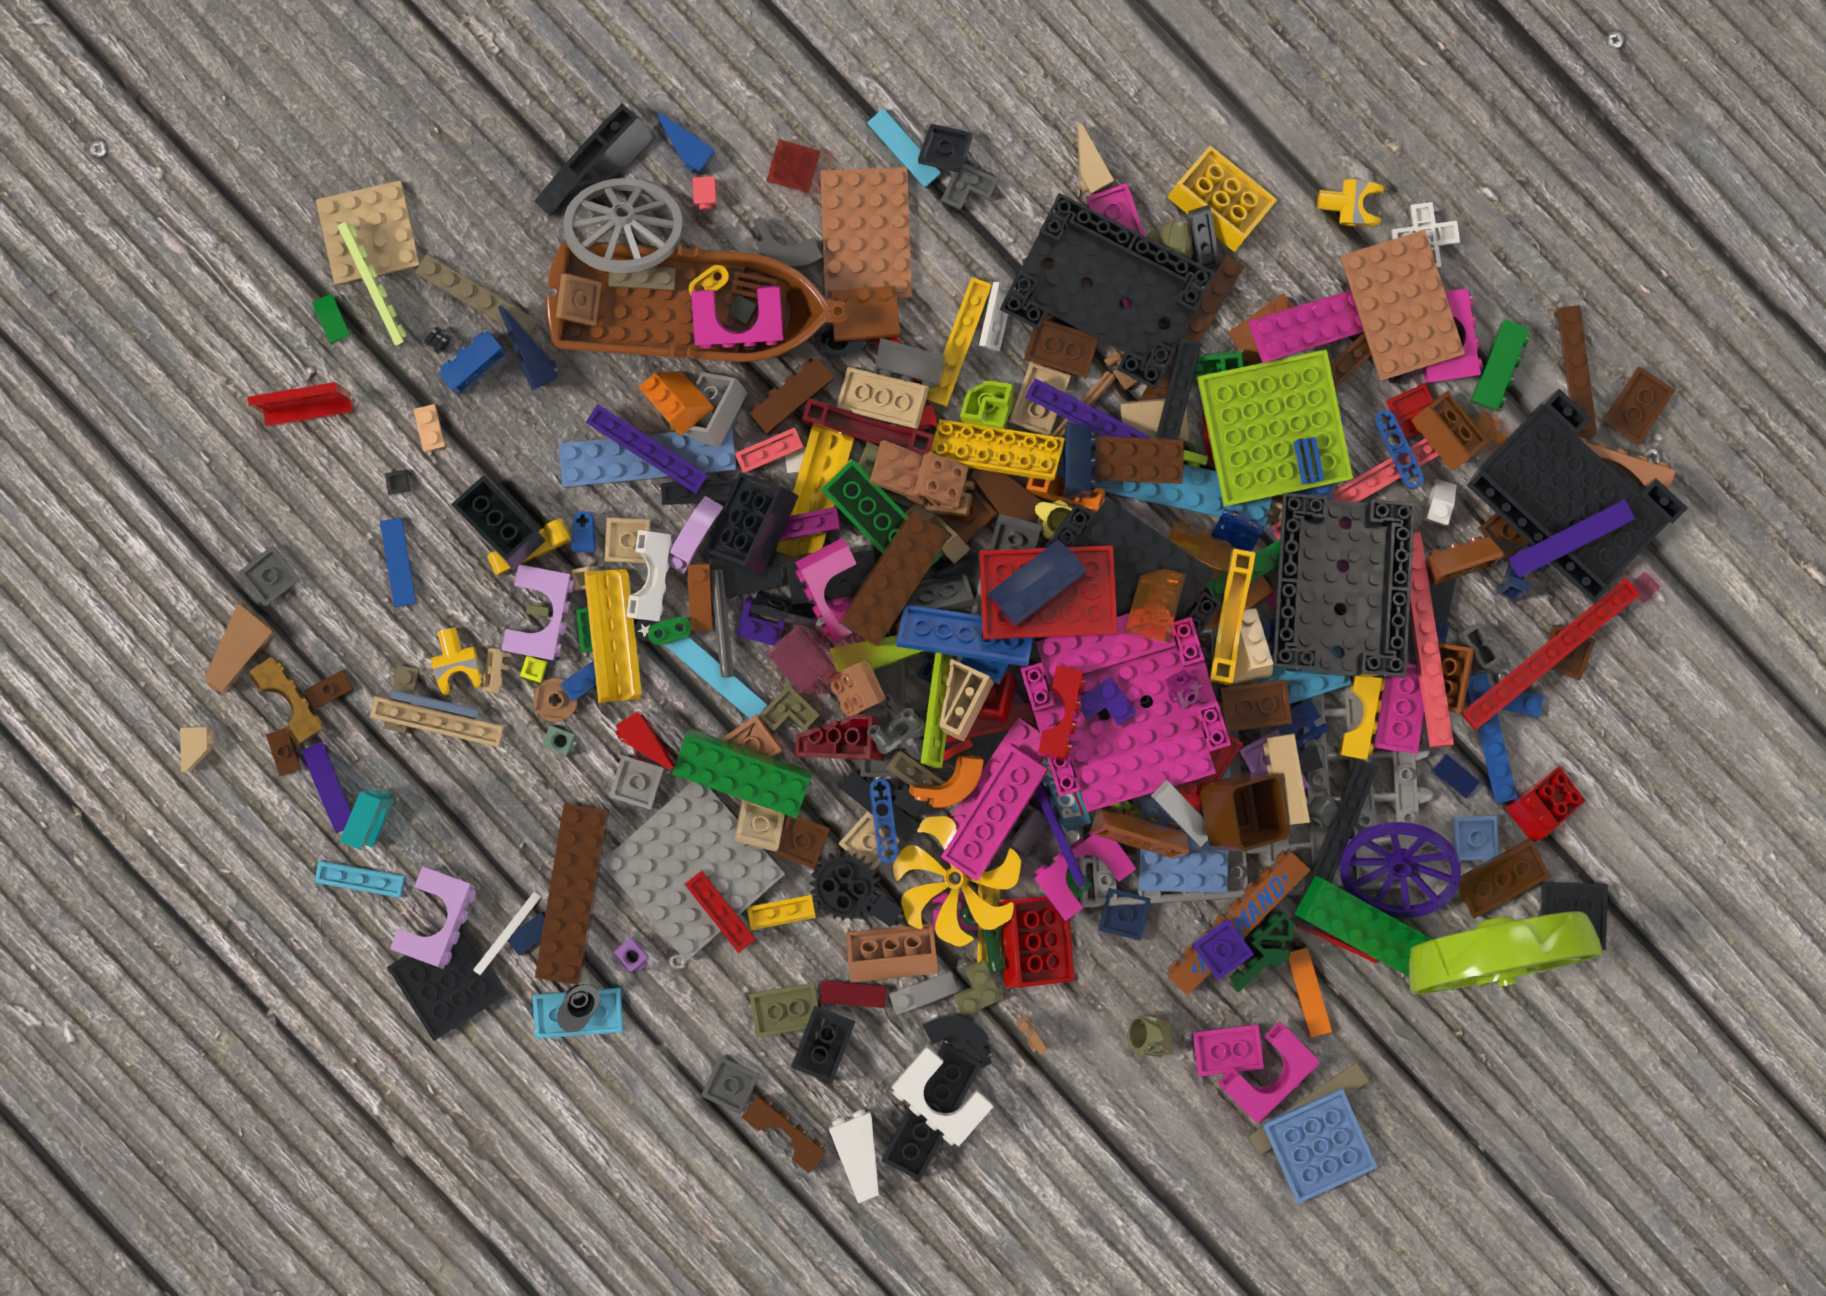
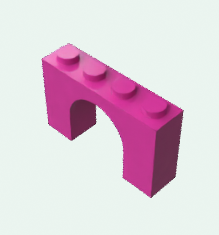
M781 286L757 288L758 320L752 328L743 332L731 331L719 321L716 310L715 289L692 291L695 345H700L701 349L714 348V344H722L724 348L736 347L735 343H744V346H757V342L766 341V345L779 344V341L784 339Z
M1468 288L1445 292L1454 322L1461 331V343L1465 354L1424 367L1423 374L1426 384L1475 378L1481 375L1480 371H1483L1482 360L1478 358L1477 350L1480 348L1479 339L1474 334L1476 318L1475 315L1471 314L1473 297L1472 294H1468Z
M841 538L795 562L798 570L795 571L801 583L805 582L807 587L804 589V592L809 601L813 600L815 604L812 609L818 619L821 618L824 623L821 625L825 636H831L834 642L853 633L838 623L851 601L840 605H833L826 602L824 598V590L828 581L836 574L856 565L849 546Z
M1091 830L1088 832L1090 836L1083 841L1080 838L1070 845L1075 858L1083 855H1092L1100 858L1118 882L1136 870V867L1116 841L1090 834ZM1060 852L1053 858L1055 861L1048 867L1044 864L1035 871L1037 875L1034 879L1066 921L1083 909V907L1066 883L1068 865L1062 852Z
M1280 1021L1264 1036L1279 1051L1283 1059L1282 1073L1274 1083L1265 1087L1253 1086L1233 1067L1217 1082L1257 1124L1265 1120L1269 1116L1270 1111L1276 1105H1280L1292 1090L1299 1087L1301 1081L1308 1074L1313 1073L1320 1063Z

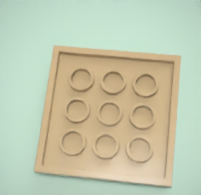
M401 180L316 199L335 285L363 279L337 225L348 222L349 225L353 224L358 233L356 239L359 245L363 244L368 253V256L365 258L369 265L372 264L378 276L419 267V256Z

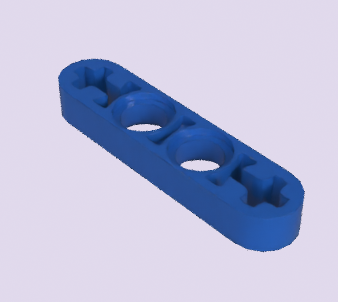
M1389 410L1380 411L1375 418V426L1406 488L1411 490L1418 489L1423 483L1424 477L1394 414ZM1382 416L1391 419L1388 422L1390 429L1395 427L1394 430H1390L1387 434L1384 433L1387 431L1385 423L1380 424ZM1393 434L1399 436L1400 444L1397 446L1391 445L1388 441L1389 436ZM1401 454L1408 455L1410 458L1409 464H1399L1398 456ZM1411 466H1414V468L1411 469V473L1414 477H1419L1416 481L1417 484H1414L1413 482H1408L1410 474L1408 471L1403 473L1402 470H1407Z
M878 778L869 786L878 859L884 864H890L898 856L889 783L883 778ZM877 783L885 786V790L882 791V798L887 797V800L875 802V798H879V792L874 791ZM884 804L888 807V814L886 816L877 814L876 808L878 805ZM881 826L890 828L891 835L888 838L880 836L879 829ZM892 840L893 844L889 843L888 849L893 851V855L888 860L886 856H882V852L886 848L885 844L880 845V842Z

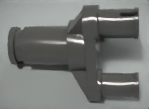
M886 694L889 701L886 699L880 704L888 712L889 724L887 730L884 733L880 726L873 725L868 729L867 734L876 743V748L880 753L886 754L893 749L902 748L910 758L922 765L921 755L924 740L921 736L925 733V721L919 719L912 708L904 709L902 705L897 704L892 695Z

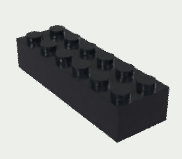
M942 1041L936 1054L943 1059V1063L926 1082L923 1094L930 1108L939 1113H951L959 1109L982 1062ZM909 1104L881 1157V1161L921 1181L943 1139L944 1133L939 1129L934 1131L926 1124L928 1119L922 1114L917 1116L909 1109L911 1106Z

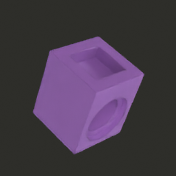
M633 937L614 951L630 972L634 969L638 972L648 964L645 961L649 957L648 954ZM635 950L638 953L639 958L636 962H631L628 959V951Z

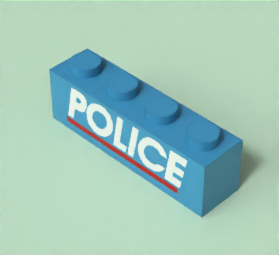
M1045 757L1041 765L1049 770L1042 779L1044 787H1049L1052 795L1048 797L1053 808L1057 807L1060 815L1057 817L1062 828H1065L1066 832L1092 823L1080 791L1059 797L1048 758Z

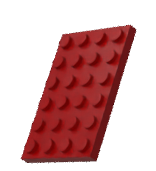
M1113 546L1067 547L1087 570L1085 576L1017 628L1011 625L987 593L1046 548L979 551L983 640L1117 635Z

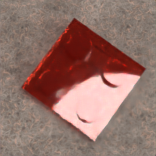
M778 139L767 182L809 194L821 152Z

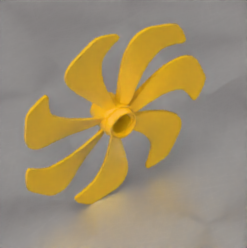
M937 816L925 818L917 831L933 834L945 850L955 835L957 828L955 822L950 817ZM916 845L906 846L893 864V873L896 881H899L906 872L913 869L927 870L945 876V882L931 883L909 889L904 893L901 903L907 923L915 928L923 929L921 912L925 905L948 887L952 888L938 914L935 924L938 937L948 943L961 947L974 940L972 936L961 930L958 923L957 903L959 889H962L972 916L983 929H995L1012 918L1013 902L1000 907L992 906L982 900L968 885V882L972 881L996 889H1010L1014 887L1019 880L1021 859L1012 848L1008 850L1004 863L994 870L984 872L979 881H975L953 865L947 871L931 855ZM956 872L961 876V881L958 884L953 881V875Z

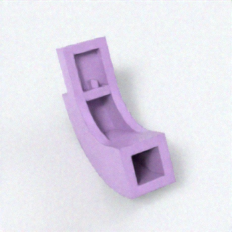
M706 496L701 500L670 550L668 556L670 567L682 574L687 571L688 565H690L702 541L719 518L724 508L723 506Z

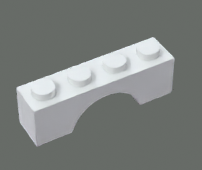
M638 530L635 552L645 560L648 567V577L641 590L629 595L626 617L660 621V616L663 612L662 599L666 590L665 577L669 569L668 555L672 547L671 534Z

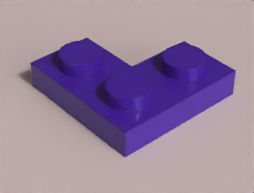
M1109 677L1079 698L1082 699L1080 711L1086 720L1106 708L1119 726L1136 714V711L1112 677Z

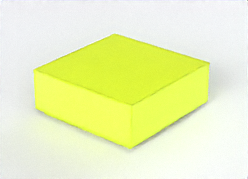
M526 656L520 676L542 683L548 662Z

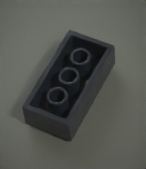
M484 475L451 504L458 515L512 570L516 569L545 542L541 533Z
M872 544L849 547L856 565L836 574L828 581L824 590L825 600L850 597L857 594L875 566ZM812 553L786 556L792 605L813 602V600L809 601L804 592V589L807 588L805 582L801 583L795 572L798 570L795 562Z

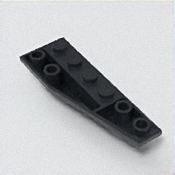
M621 103L564 164L534 202L551 217L568 206L574 197L584 189L596 183L609 180L624 171L656 137L631 110Z

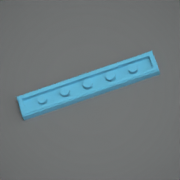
M659 630L656 633L655 636L657 638H661L663 636L662 630ZM688 636L664 644L748 718L753 717L755 714L759 715L768 706L735 676L722 678L720 664Z

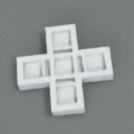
M1433 202L1410 205L1412 227L1392 229V239L1425 229L1436 266L1440 268L1442 266L1439 246L1460 243L1457 221L1435 223Z

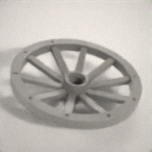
M629 178L605 180L584 189L570 202L564 215V236L570 250L577 258L589 266L613 273L638 272L656 266L674 252L682 236V215L675 200L666 191L654 184ZM614 191H633L627 202H619ZM606 193L613 207L602 206L590 202V200ZM641 193L658 200L633 208ZM582 207L605 214L604 216L574 221ZM666 207L673 221L640 214ZM606 223L581 244L573 229ZM639 223L671 228L673 230L669 239L664 243ZM614 229L604 258L587 250L601 237ZM632 229L659 249L641 258ZM621 233L626 235L634 258L633 260H612Z

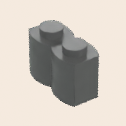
M1471 625L1458 633V640L1461 646L1474 648L1472 663L1477 669L1481 671L1486 670L1500 661L1497 650L1488 643L1487 635L1479 625Z

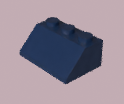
M1066 422L1064 431L1063 498H1090L1091 491H1095V478H1091V470H1095V457H1091V449H1095V436H1091V428Z

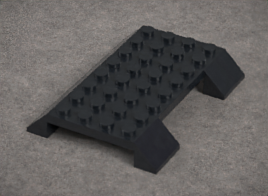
M1559 388L1542 401L1487 458L1466 486L1531 546L1622 500H1626L1635 518L1634 520L1550 562L1595 604L1610 589L1608 585L1669 522L1673 524L1688 507L1657 478L1638 491L1632 488L1575 435L1592 418Z

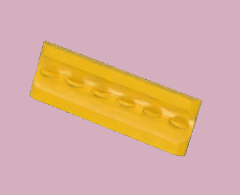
M939 419L930 452L973 469L1054 480L1065 444V438Z
M812 427L793 493L799 497L790 516L835 507L820 488L848 462L855 438L819 427ZM827 533L778 542L776 551L790 556L814 553L823 548Z
M626 569L584 572L598 703L640 699L642 692L634 619L626 617L629 595H631L629 574Z

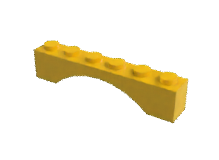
M1233 549L1231 552L1209 674L1210 682L1225 685L1233 683L1240 630L1253 571L1255 552Z

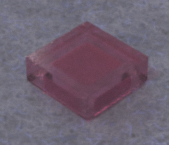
M1643 572L1632 583L1641 594L1638 598L1644 603L1661 587L1646 572Z

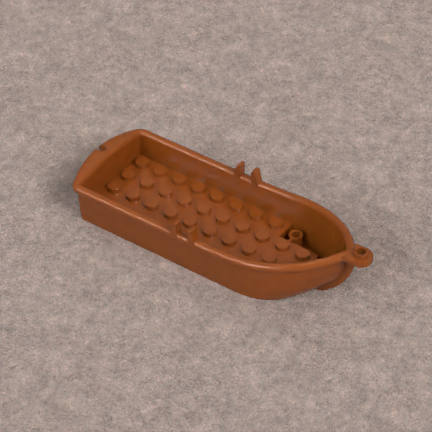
M564 241L560 244L554 257L547 282L548 289L557 290L555 296L546 295V313L552 342L560 349L732 362L759 361L786 353L808 340L824 323H843L849 316V308L844 302L826 300L820 290L795 268L774 258L754 253L703 250L700 247L688 249L677 246L667 259L653 266L676 268L675 291L609 287V272L596 269L581 261L570 250L567 242ZM595 242L587 250L604 258L609 243ZM617 243L612 260H633L629 244ZM637 245L641 258L659 249L656 246ZM714 265L725 267L728 271V281L715 292L717 316L721 324L727 329L734 332H743L756 324L759 308L757 306L748 325L728 315L738 295L731 293L735 271L777 279V286H781L784 339L779 341L777 345H766V341L757 342V346H744V343H735L736 347L724 348L722 344H714V348L701 349L700 345H695L692 298L689 293L690 283ZM715 273L713 278L716 281L721 280L722 275L720 273ZM561 274H570L602 282L596 326L556 318ZM739 277V281L773 286V283ZM697 286L696 290H704V288ZM744 286L737 287V290L757 293V289ZM739 295L758 305V298ZM841 309L842 314L837 316L834 314V311Z

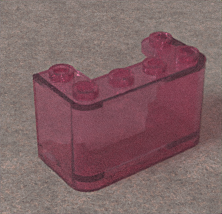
M801 624L765 652L798 693L802 695L807 694L809 696L818 688L816 684L823 679L826 682L835 674L833 671L836 668Z

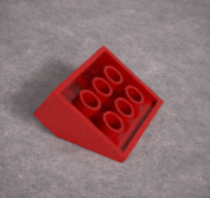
M1046 895L998 899L999 907L1011 902L1014 903L1012 918L1002 924L1001 933L1002 955L1007 967L1004 969L1005 987L1023 988L1075 981L1070 918L1065 921Z

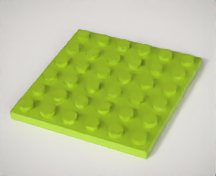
M1327 350L1197 377L1223 506L1353 479ZM1316 437L1324 480L1302 485L1293 441ZM1310 442L1308 443L1314 476L1318 477ZM1300 444L1299 446L1306 479H1309L1310 477L1303 444Z

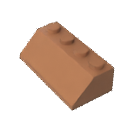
M933 923L923 924V929L913 926L846 932L851 983L938 973Z

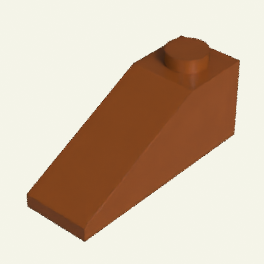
M688 565L691 631H713L711 565Z

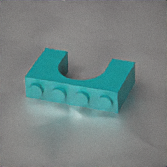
M382 788L361 791L342 833L340 842L359 850L364 849L365 845L371 848L376 847L396 799L391 797L392 793Z

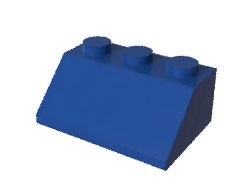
M488 330L485 333L482 331L473 338L474 342L469 347H462L456 353L458 356L453 361L448 360L440 367L441 371L438 374L457 395L461 394L507 354L505 349Z

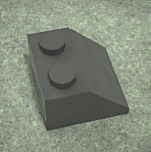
M1027 803L1004 841L1027 856L1048 825L1047 817Z

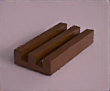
M735 271L731 293L758 298L757 293L737 290V287L744 286L754 289L764 287L739 281V277L773 283V286L778 285V280Z

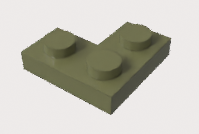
M788 685L758 716L773 731L788 716L805 731L820 714Z
M985 960L964 968L972 987L953 996L963 1017L1002 1000V996Z

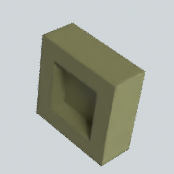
M533 602V606L527 605L526 614L550 617L551 609L546 608V603Z

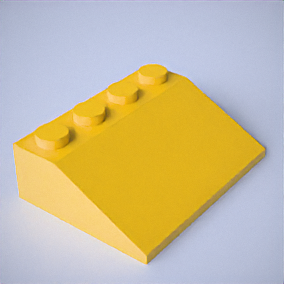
M1211 145L1180 179L1167 197L1187 214L1190 210L1209 205L1212 211L1216 238L1234 252L1277 201L1274 196Z

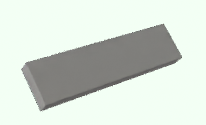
M1166 780L1151 795L1152 798L1201 847L1208 840L1205 819Z

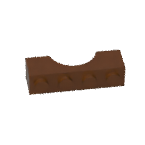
M758 1095L742 1114L741 1118L757 1131L767 1127H777L786 1131L794 1144L792 1160L809 1174L826 1154L825 1144L816 1137L812 1139L808 1136L807 1133L809 1131L801 1124L795 1125L790 1121L792 1117L783 1109L778 1111L773 1106L775 1103L769 1097Z

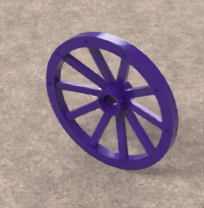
M1389 822L1369 827L1349 841L1341 856L1340 877L1345 890L1349 894L1391 917L1413 918L1432 913L1446 905L1453 898L1460 884L1461 864L1458 854L1451 843L1434 830L1413 823ZM1390 835L1394 850L1391 852L1371 840ZM1398 835H1409L1418 839L1408 849L1401 848ZM1426 841L1441 851L1439 853L1412 856ZM1364 845L1386 858L1352 857ZM1447 859L1452 874L1449 875L1418 863ZM1349 866H1382L1356 881H1353ZM1415 871L1449 883L1437 895ZM1390 872L1375 899L1359 889V887ZM1409 876L1431 900L1410 905L1407 877ZM1395 878L1400 879L1403 906L1382 903Z

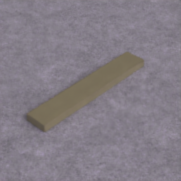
M1355 1062L1279 1115L1341 1087L1346 1096H1348L1369 1080L1358 1063ZM1263 1126L1248 1135L1260 1155L1272 1148Z

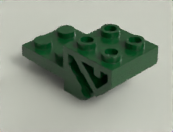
M1280 910L1278 912H1271L1265 918L1266 923L1262 927L1257 926L1249 933L1250 938L1248 941L1259 954H1254L1245 961L1247 965L1242 970L1237 969L1229 976L1231 980L1228 984L1236 992L1239 993L1268 964L1277 969L1290 957V951L1286 948V940L1293 941L1294 922L1284 912ZM1274 940H1280V946L1278 947L1269 945H1277L1278 943Z

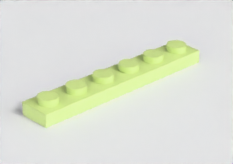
M348 222L337 225L395 346L406 342L404 338L407 336L402 324H397L394 318L397 316L393 305H388L385 299L388 296L382 284L378 285L375 278L378 274L372 264L369 265L365 258L368 256V253L363 244L359 245L356 239L358 237L356 228L353 224L349 225Z

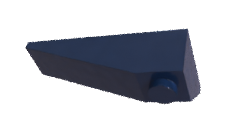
M503 304L499 305L498 309L509 335L513 338L514 349L518 356L521 357L520 364L531 390L533 391L557 379L556 373L559 372L555 360L551 361L546 352Z

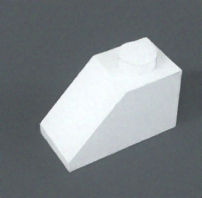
M1435 479L1423 521L1443 527L1448 525L1454 507L1457 485Z

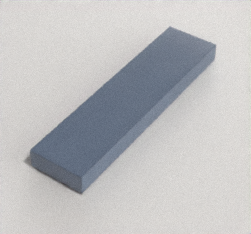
M394 689L391 690L390 698L474 718H477L478 709Z

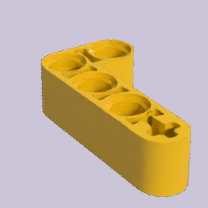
M562 518L544 525V528L539 530L545 542L520 565L572 541V536ZM495 551L487 555L496 576L512 570Z

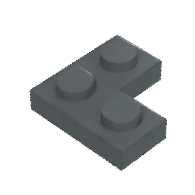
M963 163L961 172L953 173L941 202L961 211L969 192L990 200L999 179Z

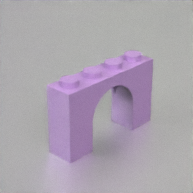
M525 565L518 566L514 586L544 593L552 603L553 617L550 624L544 630L537 633L505 629L502 651L556 661V657H560L562 644H559L560 636H564L566 630V623L563 622L564 615L569 613L571 604L570 601H567L569 592H573L575 580H572V575Z
M422 866L414 887L436 895L444 901L448 912L447 921L437 934L429 937H421L398 928L390 949L444 969L445 965H448L451 960L452 953L450 951L452 946L459 939L460 932L458 931L461 923L463 924L466 921L468 905L475 898L476 886Z

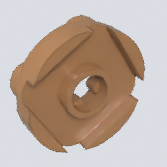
M552 678L546 680L539 685L534 693V707L538 714L547 721L561 722L568 719L577 708L578 699L572 702L560 687V683L564 681L563 679ZM555 694H559V698L562 699V702L558 703L557 707L553 706V702H550V697H554Z

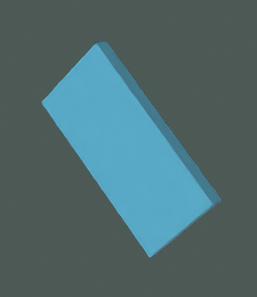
M621 988L598 989L600 1003L586 1026L576 1032L564 1031L557 1022V1013L564 1001L566 992L533 994L535 1039L624 1032Z

